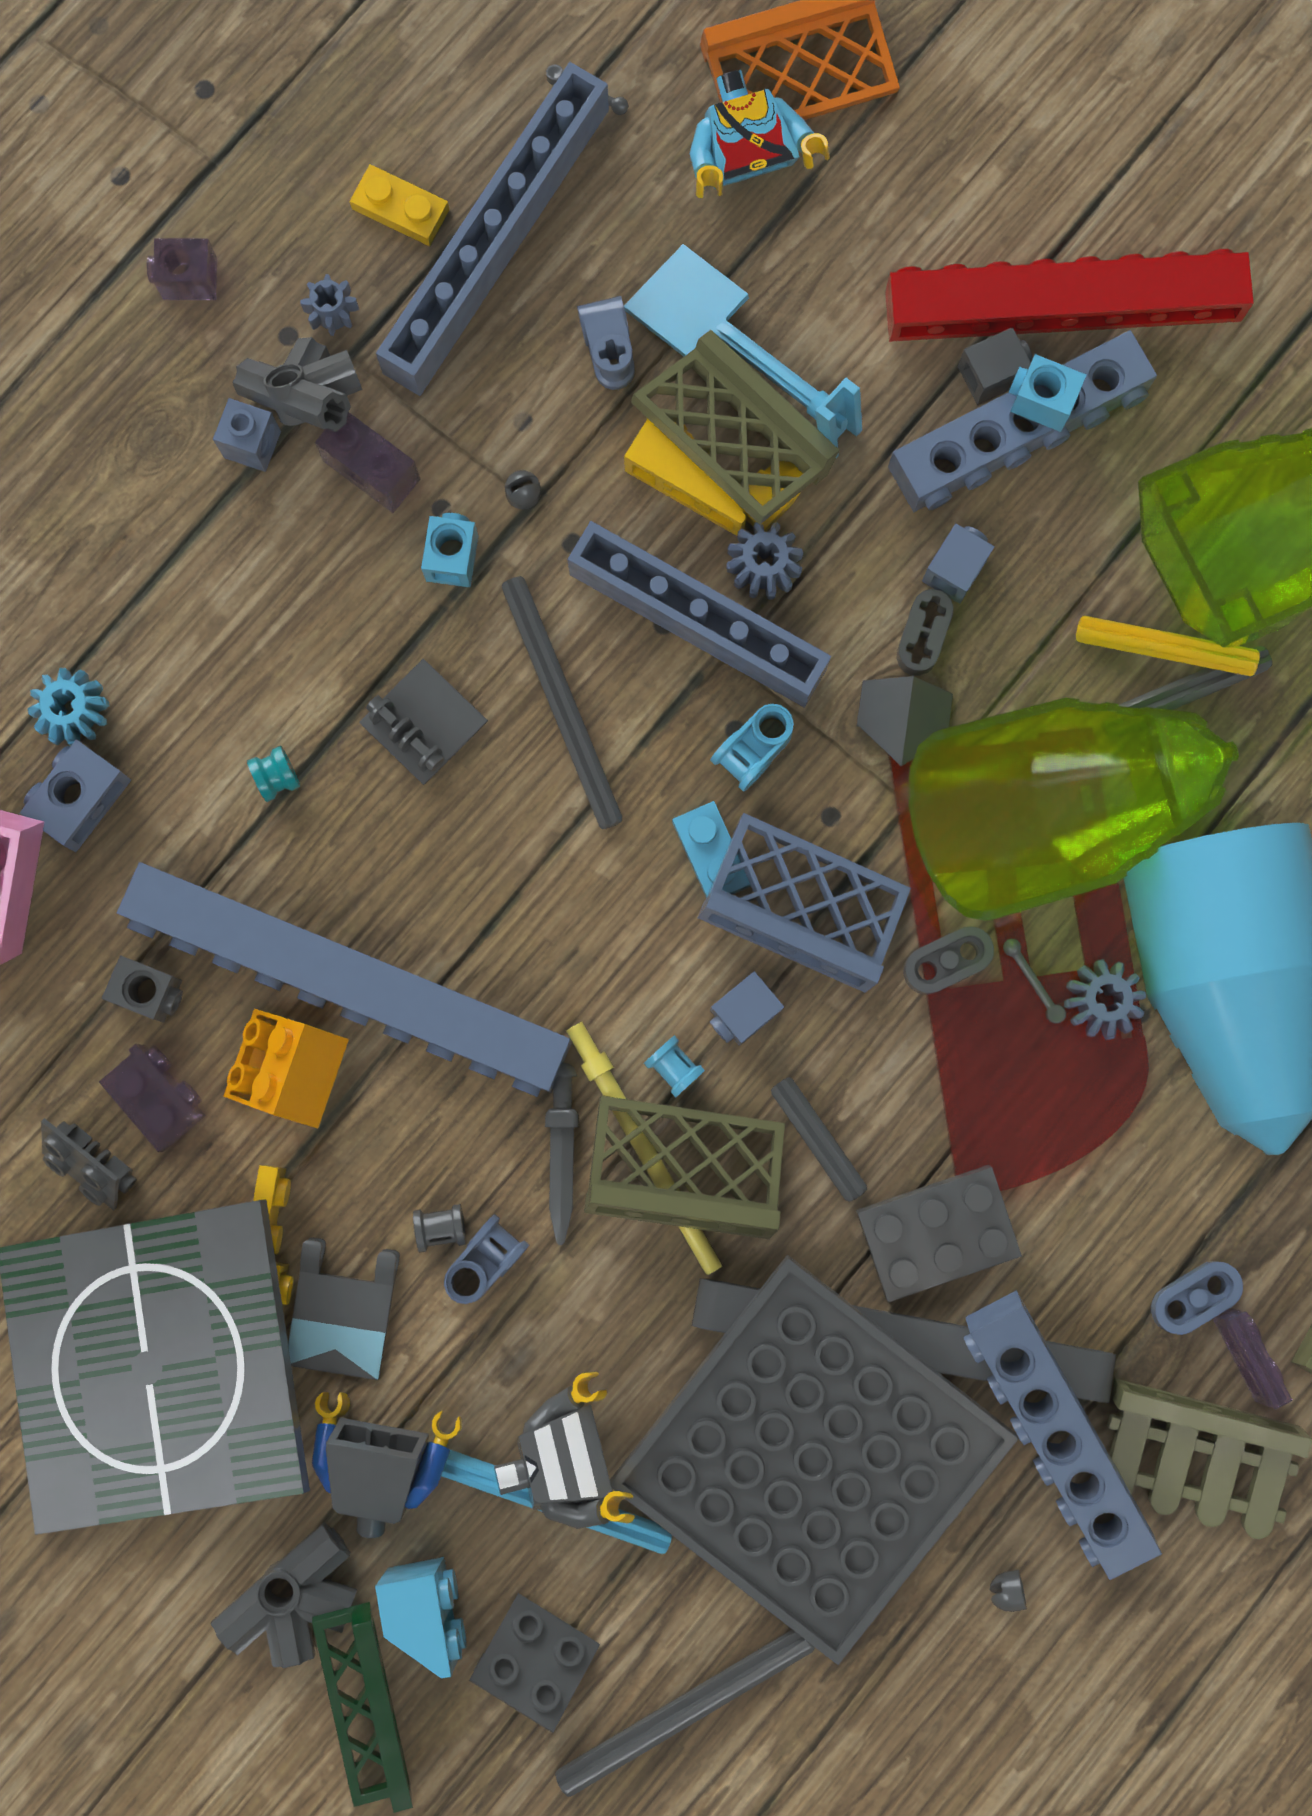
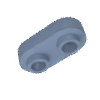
M1218 1261L1203 1263L1156 1293L1151 1303L1152 1317L1155 1323L1166 1332L1177 1335L1190 1333L1228 1310L1239 1301L1243 1292L1242 1278L1238 1271L1227 1263ZM1213 1276H1217L1221 1281V1288L1215 1294H1212L1207 1287L1209 1279ZM1177 1300L1182 1310L1178 1317L1171 1318L1167 1308L1172 1301Z

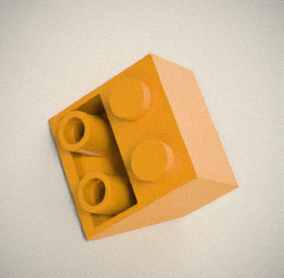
M254 1008L251 1019L244 1028L243 1041L235 1064L228 1073L227 1087L223 1097L271 1115L318 1129L349 1039Z

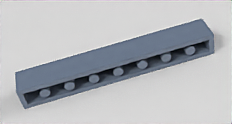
M571 62L568 63L377 350L376 356L382 373L421 396L607 115L609 102L608 84L577 65Z

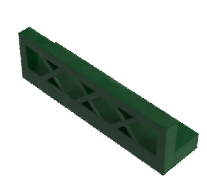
M370 1602L312 1617V1625L353 1807L390 1797L393 1813L413 1808L411 1784ZM352 1622L355 1640L346 1653L328 1643L325 1629ZM356 1652H358L359 1660L353 1658ZM332 1658L340 1662L335 1671ZM347 1666L363 1675L365 1686L356 1699L338 1689L337 1682ZM367 1697H368V1701H369V1706H367L366 1704H364V1702L366 1701ZM342 1704L350 1708L345 1716ZM357 1713L371 1719L374 1724L375 1732L367 1744L348 1734V1727ZM377 1744L379 1746L380 1752L375 1750ZM352 1750L360 1753L356 1762ZM367 1759L383 1766L386 1782L365 1788L360 1787L358 1773Z

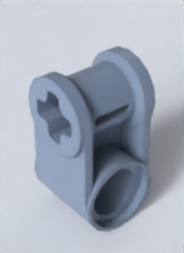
M621 296L577 306L586 346L589 347L598 382L611 390L626 387L634 377L635 368L629 338L630 332ZM617 359L618 364L611 365L609 360Z
M496 1214L475 1234L467 1244L465 1251L445 1274L444 1286L446 1293L457 1303L469 1304L482 1298L500 1276L503 1277L530 1246L525 1240L519 1242L499 1224L500 1218ZM491 1237L507 1250L506 1254L490 1241ZM463 1268H471L479 1275V1288L470 1296L458 1293L454 1286V1277Z

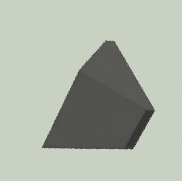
M914 676L863 680L856 726L866 732L900 766H903L939 742L947 739L953 693Z

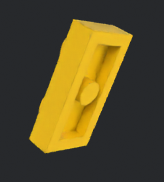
M369 164L349 201L352 210L429 247L450 210L447 200Z

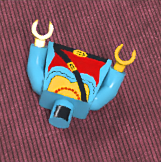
M741 70L728 72L716 78L723 102L710 106L705 113V118L697 124L689 153L696 177V196L698 198H703L705 186H713L718 191L717 195L721 196L723 186L792 166L800 157L798 151L802 152L803 164L807 169L814 167L812 157L814 153L822 154L825 160L830 158L827 138L819 133H814L805 120L782 98H774L769 89L748 94Z

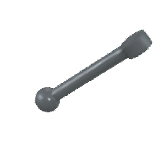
M555 64L547 68L546 76L550 84L554 85L563 72L562 67ZM608 95L609 106H611L613 112L617 115L625 114L629 107L627 100L624 97L613 98Z
M1008 939L1003 945V950L1006 955L1015 959L1047 1008V1020L1054 1024L1062 1022L1066 1017L1065 1009L1060 1005L1054 1004L1022 955L1020 942L1016 939Z

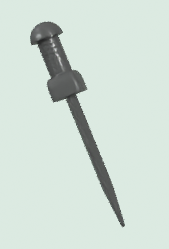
M565 1062L561 1064L554 1082V1107L549 1109L545 1115V1127H550L549 1210L558 1245L565 1243L573 1210L574 1128H579V1114L575 1109H572V1077H577V1073L572 1065Z

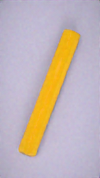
M1082 616L1080 618L1076 631V640L1080 643L1246 676H1253L1256 673L1260 659V652L1257 649L1090 616Z

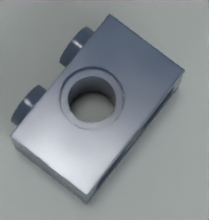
M76 739L71 747H64L56 755L52 763V768L54 769L44 782L35 784L28 791L24 798L25 806L19 813L25 817L44 821L43 831L74 852L79 850L131 782L129 777ZM73 784H80V797L71 804H65L64 794L67 788Z

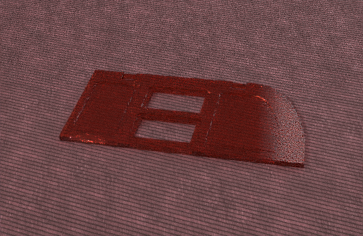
M1091 720L945 740L903 766H900L888 754L908 884L911 888L910 897L918 948L941 938L933 883L986 875L1003 981L956 988L947 987L937 993L926 995L954 1176L990 1165L993 1168L1000 1191L1043 1178L1065 1168L1099 1147L1130 1117L1139 1103L1147 1083L1149 1072L1146 1039L1143 1035L1141 1018L1133 1019L1129 1017L1133 1027L1131 1031L1132 1038L1122 1039L1121 1031L1117 1027L1114 1039L1106 1040L1102 1035L1101 1028L1094 1037L1086 1036L1087 1020L1076 1026L1070 1021L1073 1016L1080 1013L1078 1007L1071 1009L1064 1007L1065 1000L1077 998L1078 996L1066 988L1067 983L1071 980L1082 982L1077 971L1037 976L1054 1004L1062 1006L1066 1012V1017L1062 1022L1057 1024L1051 1023L1046 1018L1047 1008L1015 959L1006 955L1003 950V945L1008 939L1018 940L1021 944V953L1030 966L1014 871L1067 864L1084 966H1087L1094 972L1095 962L1104 959L1108 965L1109 972L1115 963L1121 962L1124 964L1123 979L1134 974L1108 816L1103 801L1102 781ZM1079 787H1090L1094 811H1083ZM927 963L921 964L923 979L931 980L935 974L934 968ZM1136 983L1130 986L1132 992L1137 991ZM1104 992L1096 995L1097 1004L1102 1003L1106 1007L1114 1004L1113 996H1106ZM1139 1001L1133 1002V1005L1140 1008Z

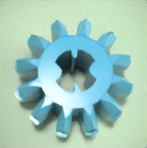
M59 668L57 681H54L48 675H42V682L46 688L43 691L39 689L30 690V695L38 700L39 703L27 708L28 714L33 718H38L34 725L35 730L41 735L48 733V740L53 744L59 745L66 739L67 743L71 746L76 739L80 741V734H83L89 740H93L96 737L95 732L91 729L94 723L99 726L107 725V719L98 713L110 707L109 701L105 697L99 696L103 691V686L97 680L89 682V675L83 670H78L72 676L66 668ZM71 700V706L74 710L70 714H66L67 709L64 705Z

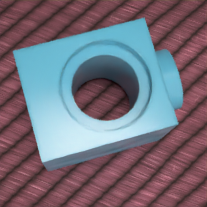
M1035 354L1028 370L1019 366L1008 392L1016 396L1010 412L1061 432L1071 414L1086 374ZM1038 385L1046 386L1052 391L1054 397H1041L1035 392L1034 387Z
M444 513L442 517L429 516L421 566L426 582L471 588L478 543V532L475 522H471L468 517L457 513ZM449 540H456L463 544L460 551L454 555L448 556L439 552L441 546Z

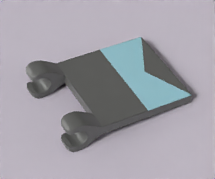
M311 1237L303 1243L301 1251L300 1274L288 1343L291 1366L379 1380L400 1253L396 1250L383 1249L378 1254L375 1282L324 1274L320 1272L326 1250V1241L321 1238Z

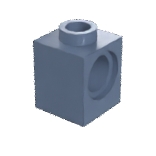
M229 398L213 441L225 459L266 472L281 430L272 412Z
M955 523L928 566L922 582L946 593L950 599L961 604L995 546L988 543V538L976 528L970 526L963 528Z
M754 971L711 1006L710 1011L715 1017L709 1023L726 1043L734 1039L740 1046L780 1013L784 1006Z

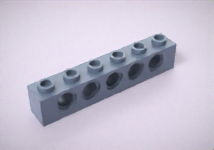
M1129 330L1063 364L1066 367L1086 374V378L1073 410L1061 432L1010 412L1016 396L1006 393L893 451L888 468L913 513L927 506L928 510H934L948 502L952 498L951 493L964 486L968 490L975 489L992 477L991 472L1003 466H1006L1007 470L1014 469L1031 457L1030 452L1044 445L1047 450L1055 448L1071 436L1069 432L1083 425L1086 430L1094 428L1110 416V411L1122 405L1127 410L1144 401L1149 396L1148 390L1156 379L1157 374L1132 331ZM1101 379L1106 381L1110 385L1111 391L1099 390L1094 385L1093 380ZM1042 385L1034 387L1035 392L1039 396L1044 398L1054 397L1048 387ZM1014 420H1027L1033 426L1034 431L1023 432L1015 426ZM978 439L988 440L994 446L995 451H980L975 446L974 441ZM939 459L949 460L953 463L956 470L951 473L942 472L937 469L934 461Z
M1017 1290L966 1316L970 1334L963 1337L977 1364L985 1360L993 1375L989 1376L987 1381L998 1402L1003 1404L1009 1401L1016 1416L1010 1418V1421L1023 1445L1032 1442L1039 1454L1038 1457L1033 1459V1462L1045 1485L1049 1486L1055 1483L1062 1497L1056 1499V1502L1067 1524L1071 1527L1078 1523L1085 1537L1080 1539L1079 1543L1091 1566L1094 1567L1101 1564L1109 1580H1112L1161 1555V1550L1151 1528ZM1019 1348L1024 1350L1023 1356L1015 1362L1001 1360L1002 1354L1008 1349ZM1040 1389L1047 1392L1045 1398L1039 1402L1030 1403L1024 1400L1025 1396L1033 1390ZM1067 1431L1070 1433L1068 1438L1061 1443L1047 1441L1054 1432ZM1080 1472L1092 1473L1091 1478L1084 1483L1077 1484L1071 1482L1072 1478ZM1103 1513L1115 1514L1113 1519L1107 1523L1099 1524L1094 1522Z

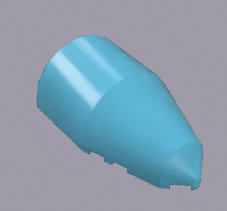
M1283 823L1237 829L1164 845L1124 859L1120 864L1146 993L1154 1010L1157 1009L1171 1033L1169 1036L1176 1048L1180 1049L1193 1072L1191 1075L1219 1125L1232 1134L1245 1139L1267 1155H1280L1284 1153L1312 1119V837L1309 824Z

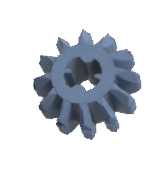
M755 522L753 528L754 535L741 528L737 534L739 543H730L727 553L734 559L727 562V572L738 574L734 580V586L737 589L743 588L747 584L751 585L749 597L752 599L757 597L759 589H765L769 600L775 598L776 586L782 591L789 592L792 589L790 578H799L801 575L802 567L796 562L802 559L803 550L798 547H791L796 537L793 532L787 533L782 537L779 536L780 524L778 522L773 523L770 532H764L763 524L759 525ZM759 555L762 559L771 556L773 558L772 566L767 562L758 565L756 563L757 556Z
M1104 959L1095 962L1094 972L1087 966H1082L1077 970L1082 982L1071 980L1066 985L1070 992L1078 996L1077 998L1065 1000L1064 1007L1069 1009L1078 1007L1080 1013L1073 1016L1070 1021L1076 1026L1087 1020L1088 1024L1085 1029V1035L1088 1037H1094L1101 1028L1102 1035L1106 1040L1114 1039L1116 1027L1124 1034L1133 1030L1132 1023L1128 1017L1140 1019L1144 1015V1011L1133 1005V1002L1145 999L1146 992H1132L1130 986L1138 982L1139 976L1134 973L1123 979L1124 964L1121 962L1115 963L1110 972ZM1104 992L1106 996H1113L1114 1004L1107 1007L1102 1003L1097 1004L1096 995Z

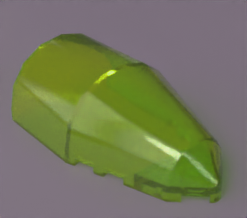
M1067 697L944 728L933 732L918 745L910 768L908 804L914 838L927 873L949 904L968 918L983 921L1001 918L1118 883L1127 876L1126 873L1142 860L1149 859L1159 851L1158 848L1172 837L1183 833L1221 803L1226 791L1223 783L1231 763L1238 760V748L1233 741L1225 742L1206 727L1208 722L1197 713L1151 707L1131 708L1109 702L1097 704L1081 702L1079 699Z

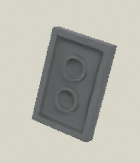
M990 1165L856 1210L887 1302L1022 1257L993 1168Z

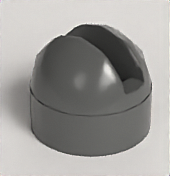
M526 470L513 472L505 482V494L508 502L513 507L522 510L535 506L541 497V487L538 478ZM527 481H531L533 483L525 485L515 490L514 492H512L511 490L512 487Z
M1019 1570L1007 1571L997 1575L989 1587L991 1592L997 1593L992 1596V1603L1003 1611L1027 1610Z

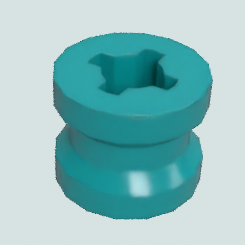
M281 745L273 748L271 754L263 759L254 757L247 760L254 782L266 802L275 799L279 791L284 789L293 791L300 787L293 766Z

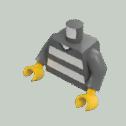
M598 1372L578 1375L573 1382V1386H569L546 1400L524 1423L523 1434L518 1436L517 1444L521 1459L494 1466L500 1495L528 1488L533 1510H542L547 1519L576 1529L606 1524L609 1521L631 1523L635 1518V1515L619 1513L620 1502L625 1498H633V1495L621 1491H612L591 1405L584 1406L585 1402L600 1401L607 1395L606 1390H599L593 1394L588 1390L589 1381L593 1377H597L599 1375Z

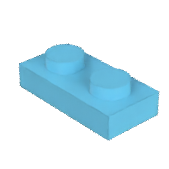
M714 801L672 819L673 826L706 898L731 841V837ZM737 854L732 866L741 863ZM741 870L728 875L722 890L735 894L751 887L745 871Z

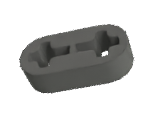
M929 589L921 592L910 609L896 655L899 667L909 675L921 676L927 674L932 670L939 658L953 615L951 599L940 590ZM930 602L938 604L937 612L943 614V616H936L931 628L923 627L926 612L921 610L920 607L927 608ZM922 637L927 639L923 653L930 656V659L922 658L920 663L916 664L911 661L912 654L907 652L906 649H913L918 638Z

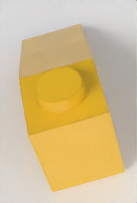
M647 418L624 456L625 472L736 536L741 528L745 530L746 515L740 506ZM684 424V432L691 439H694L692 434L687 431L688 429Z

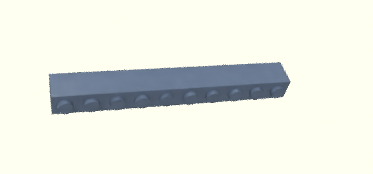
M141 862L138 863L117 910V914L130 920L127 928L152 939L155 932L159 931L172 937L169 944L171 947L193 956L196 955L198 948L215 955L212 960L213 964L237 974L240 967L244 966L258 972L254 981L278 991L281 990L283 983L300 990L297 996L298 999L323 1009L326 1001L343 1007L340 1014L341 1017L360 1025L366 1026L369 1018L386 1025L383 1034L409 1044L411 1037L414 1036L429 1043L426 1052L452 1062L454 1054L472 1060L469 1066L470 1070L495 1079L497 1072L515 1078L512 1087L535 1097H538L541 1089L549 1093L552 1092L561 1064L565 1061L572 1044V1040L568 1037Z

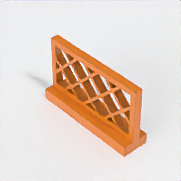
M799 0L703 29L700 47L705 62L709 64L720 103L723 101L716 80L717 77L723 75L720 62L732 58H737L750 66L744 77L746 86L756 69L778 81L772 91L774 98H776L782 84L805 96L799 109L794 110L804 120L897 93L900 89L875 6V0ZM867 19L872 37L866 48L843 36L850 23ZM842 26L839 32L832 30L833 28ZM819 33L833 41L824 60L802 49L807 36ZM799 38H800V40H799V42L797 43V45H795V44H793L792 42H790V41H793V40H796V39H799ZM838 44L861 57L852 75L829 64ZM873 44L875 45L877 54L870 51ZM777 45L792 54L782 73L760 61L766 48ZM758 51L755 58L749 55V53ZM796 57L819 69L810 88L787 76ZM865 59L882 68L886 83L871 87L856 79ZM824 72L846 84L841 96L828 99L814 91ZM851 87L858 90L856 92L848 94ZM747 89L748 94L753 93L752 91ZM809 99L816 102V104L806 106Z

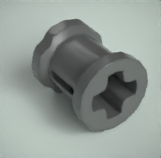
M461 1204L453 1205L450 1210L423 1214L421 1209L413 1211L414 1232L419 1253L427 1252L429 1246L455 1242L459 1246L467 1244Z

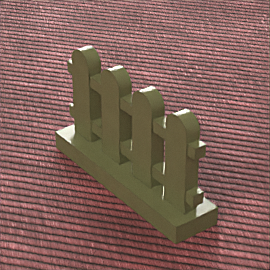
M1115 1378L1110 1397L1121 1411L1119 1416L1113 1414L1109 1416L1107 1426L1109 1429L1115 1430L1109 1455L1131 1495L1134 1485L1149 1489L1148 1500L1152 1508L1162 1515H1169L1175 1512L1181 1497L1196 1501L1194 1506L1195 1514L1200 1522L1208 1527H1216L1222 1524L1228 1510L1242 1513V1527L1254 1539H1263L1269 1536L1275 1522L1284 1524L1287 1512L1284 1508L1279 1507L1287 1475L1297 1477L1299 1464L1291 1461L1292 1456L1297 1455L1308 1458L1312 1444V1438L1301 1426ZM1152 1418L1167 1422L1166 1428L1152 1425ZM1199 1430L1214 1434L1212 1440L1198 1437ZM1147 1438L1162 1442L1153 1475L1138 1471ZM1246 1442L1260 1446L1259 1452L1245 1449ZM1193 1451L1208 1454L1200 1487L1185 1483ZM1240 1462L1255 1466L1246 1499L1232 1495Z

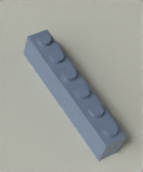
M592 521L589 522L567 559L570 576L804 708L828 668L831 659L829 654Z

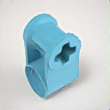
M764 705L717 749L710 761L714 765L721 764L740 782L738 787L743 792L746 791L766 771L774 758L790 742L794 725L792 715L781 705ZM775 718L783 723L785 732L778 738H768L762 734L759 726L764 720Z

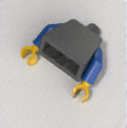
M322 1392L315 1401V1409L323 1417L322 1424H318L316 1428L312 1467L326 1492L331 1494L333 1509L339 1514L357 1517L356 1531L362 1537L377 1538L384 1534L386 1522L392 1524L399 1523L406 1509L418 1508L438 1486L450 1450L446 1448L448 1441L457 1436L461 1431L462 1419L458 1416L454 1431L446 1434L439 1428V1421L444 1411L437 1413L432 1420V1430L435 1434L432 1443L428 1442V1433L340 1418L349 1410L350 1398L348 1395L340 1392L337 1398V1408L331 1412L328 1408L329 1392Z

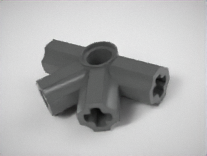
M312 337L298 338L285 363L277 367L261 361L245 359L236 366L237 373L232 382L239 396L276 410L280 422L284 425L293 426L306 422L321 429H329L334 432L347 423V414L351 408L347 396L363 390L347 350L330 356L327 347L319 344Z
M323 1522L280 1561L270 1565L260 1579L211 1621V1626L214 1628L217 1638L228 1650L239 1655L266 1631L273 1667L287 1668L314 1659L315 1648L310 1626L312 1617L351 1607L357 1592L356 1588L325 1578L351 1554L344 1540L335 1529ZM277 1578L285 1579L291 1584L293 1594L289 1597H278L272 1593L269 1582ZM345 1624L328 1629L342 1633Z

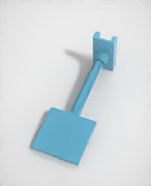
M684 244L624 305V309L628 314L683 357L696 348L698 339L712 330L742 359L806 407L807 414L816 420L817 429L837 448V439L846 429L856 437L862 431L860 388L848 378H845L830 395L825 391L819 392L730 324L728 320L749 299L748 293Z

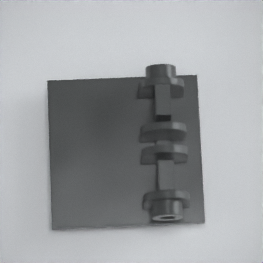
M422 659L383 699L378 695L368 703L366 709L369 713L359 723L410 773L425 785L488 720L426 660Z
M45 1118L41 1121L42 1154L45 1155L43 1157L45 1164L59 1176L64 1177L66 1174H69L81 1184L79 1190L92 1203L98 1206L105 1203L114 1211L117 1208L118 1190L126 1194L137 1181L131 1175L133 1169L116 1156H113L107 1162L111 1155L108 1149L100 1153L95 1159L93 1156L98 1151L100 1143L98 1141L92 1142L93 1138L75 1123L69 1125L63 1121L56 1128Z
M518 1593L488 1648L475 1666L469 1681L553 1733L600 1644Z

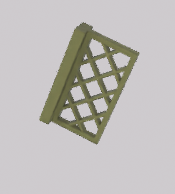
M709 330L698 339L694 350L634 393L631 403L759 525L812 482L817 485L828 475L840 451L712 330ZM692 368L706 382V387L683 384V374ZM656 394L675 396L676 410L660 409L650 398ZM683 397L707 399V414L683 411ZM715 400L728 402L738 412V417L715 415ZM684 424L707 426L708 441L691 439L684 432ZM715 427L738 429L739 444L716 442ZM747 430L760 432L770 442V447L747 445ZM716 454L739 456L740 471L724 470L716 462ZM748 457L771 460V475L748 472ZM779 461L793 463L803 474L800 477L780 476ZM749 485L772 487V499L762 506L749 494Z
M601 1096L599 1099L589 1188L586 1193L584 1213L770 1239L779 1230L781 1211H777L785 1123ZM609 1110L627 1112L638 1128L619 1141L607 1126ZM641 1115L652 1117L645 1122ZM660 1118L673 1119L684 1133L667 1148L650 1128ZM687 1122H694L698 1124L691 1128ZM706 1125L719 1126L730 1140L713 1155L696 1135ZM732 1128L744 1131L737 1135ZM753 1131L772 1134L771 1152L759 1162L742 1142V1139ZM643 1132L659 1154L642 1167H639L624 1145ZM607 1138L612 1147L604 1152L605 1139ZM689 1139L705 1161L686 1174L670 1152ZM733 1146L736 1147L751 1166L750 1169L734 1181L716 1160ZM617 1151L633 1173L622 1182L601 1180L603 1161ZM661 1159L666 1161L680 1179L668 1189L656 1188L644 1173ZM770 1160L768 1174L762 1166ZM708 1165L726 1186L715 1196L702 1194L691 1180ZM755 1172L767 1186L766 1203L749 1201L737 1185ZM636 1178H638L642 1185H635L630 1183L634 1181ZM684 1185L689 1192L677 1191V1189ZM730 1191L732 1195L735 1197V1199L725 1198L723 1196Z

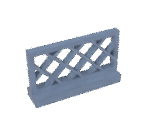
M743 813L708 897L704 901L697 918L865 993L878 984L884 966H881L911 888ZM747 829L764 836L770 850L769 853L749 860L742 844ZM776 842L784 845L785 847L779 849ZM792 851L804 854L812 871L791 879L782 855ZM737 854L741 863L732 866ZM773 859L783 882L762 889L752 866ZM818 861L826 864L827 866L820 867ZM837 869L848 875L854 890L833 897L824 874ZM744 870L754 893L739 898L722 890L728 875ZM815 878L825 901L804 909L795 885ZM860 880L868 883V885L862 886ZM786 888L796 912L781 917L771 912L765 896ZM879 888L895 895L890 911L875 916L866 892ZM857 896L867 920L846 927L837 903ZM757 899L759 906L750 903V901ZM828 907L838 931L824 936L813 930L807 915ZM799 918L801 925L793 922L792 920ZM886 920L883 930H881L878 922ZM870 926L877 942L873 956L871 957L857 951L849 933ZM841 937L843 944L834 939Z

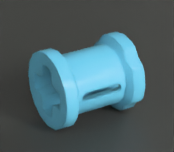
M674 1035L643 1064L648 1069L653 1067L671 1086V1093L677 1097L705 1070L701 1065L696 1066L678 1047L679 1040Z

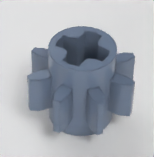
M326 274L324 280L316 284L308 282L309 298L300 300L303 311L310 314L308 321L311 328L315 330L321 325L328 329L330 336H334L335 330L342 328L344 325L351 328L350 312L359 310V305L355 297L349 296L351 293L349 282L345 280L337 284L331 280L329 274Z

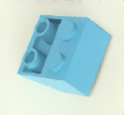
M444 1557L387 1568L375 1586L383 1637L441 1679L451 1677L457 1661L462 1659V1649L466 1648V1633L463 1619H455L453 1612V1600L458 1599V1586L454 1569L446 1570Z

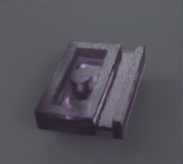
M1229 1308L1213 1318L1255 1402L1267 1407L1272 1406L1276 1410L1293 1401L1284 1385L1283 1375L1277 1364L1269 1356L1261 1340V1333L1252 1317L1246 1311L1241 1312V1310Z

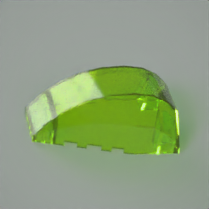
M1312 428L1305 429L1302 433L1280 436L1278 433L1260 436L1257 440L1239 442V440L1222 442L1145 475L1138 481L1142 543L1185 624L1224 648L1236 647L1284 628L1312 606Z

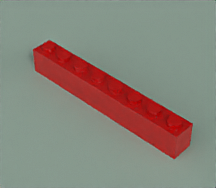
M1218 249L1205 255H1189L1184 251L1168 253L1163 257L1144 258L1141 254H1129L1117 260H1100L1095 256L1079 258L1074 262L1056 263L1052 259H1040L1028 265H1011L1009 262L998 261L990 263L985 267L967 268L963 264H951L940 270H922L920 267L909 266L901 268L897 272H890L885 290L889 342L994 336L1012 327L1016 334L1241 322L1254 304L1249 252L1233 253L1230 249Z

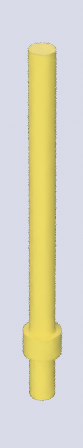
M583 1022L568 1029L566 1032L584 1061L581 1067L588 1080L596 1082L603 1096L626 1099L610 1071L614 1068L605 1052L600 1054ZM612 1110L626 1136L638 1128L627 1112ZM643 1132L630 1141L643 1165L658 1154ZM662 1160L647 1170L656 1188L668 1189L675 1184ZM679 1227L706 1275L722 1267L720 1260L702 1230Z

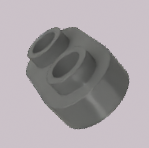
M972 926L963 927L915 950L905 961L903 969L904 979L908 986L917 993L924 995L937 993L984 970L991 963L994 956L993 941L980 928ZM962 944H971L975 948L976 956L974 959L967 960L962 957L960 953ZM927 963L934 968L935 974L931 980H925L919 975L918 969L921 964Z

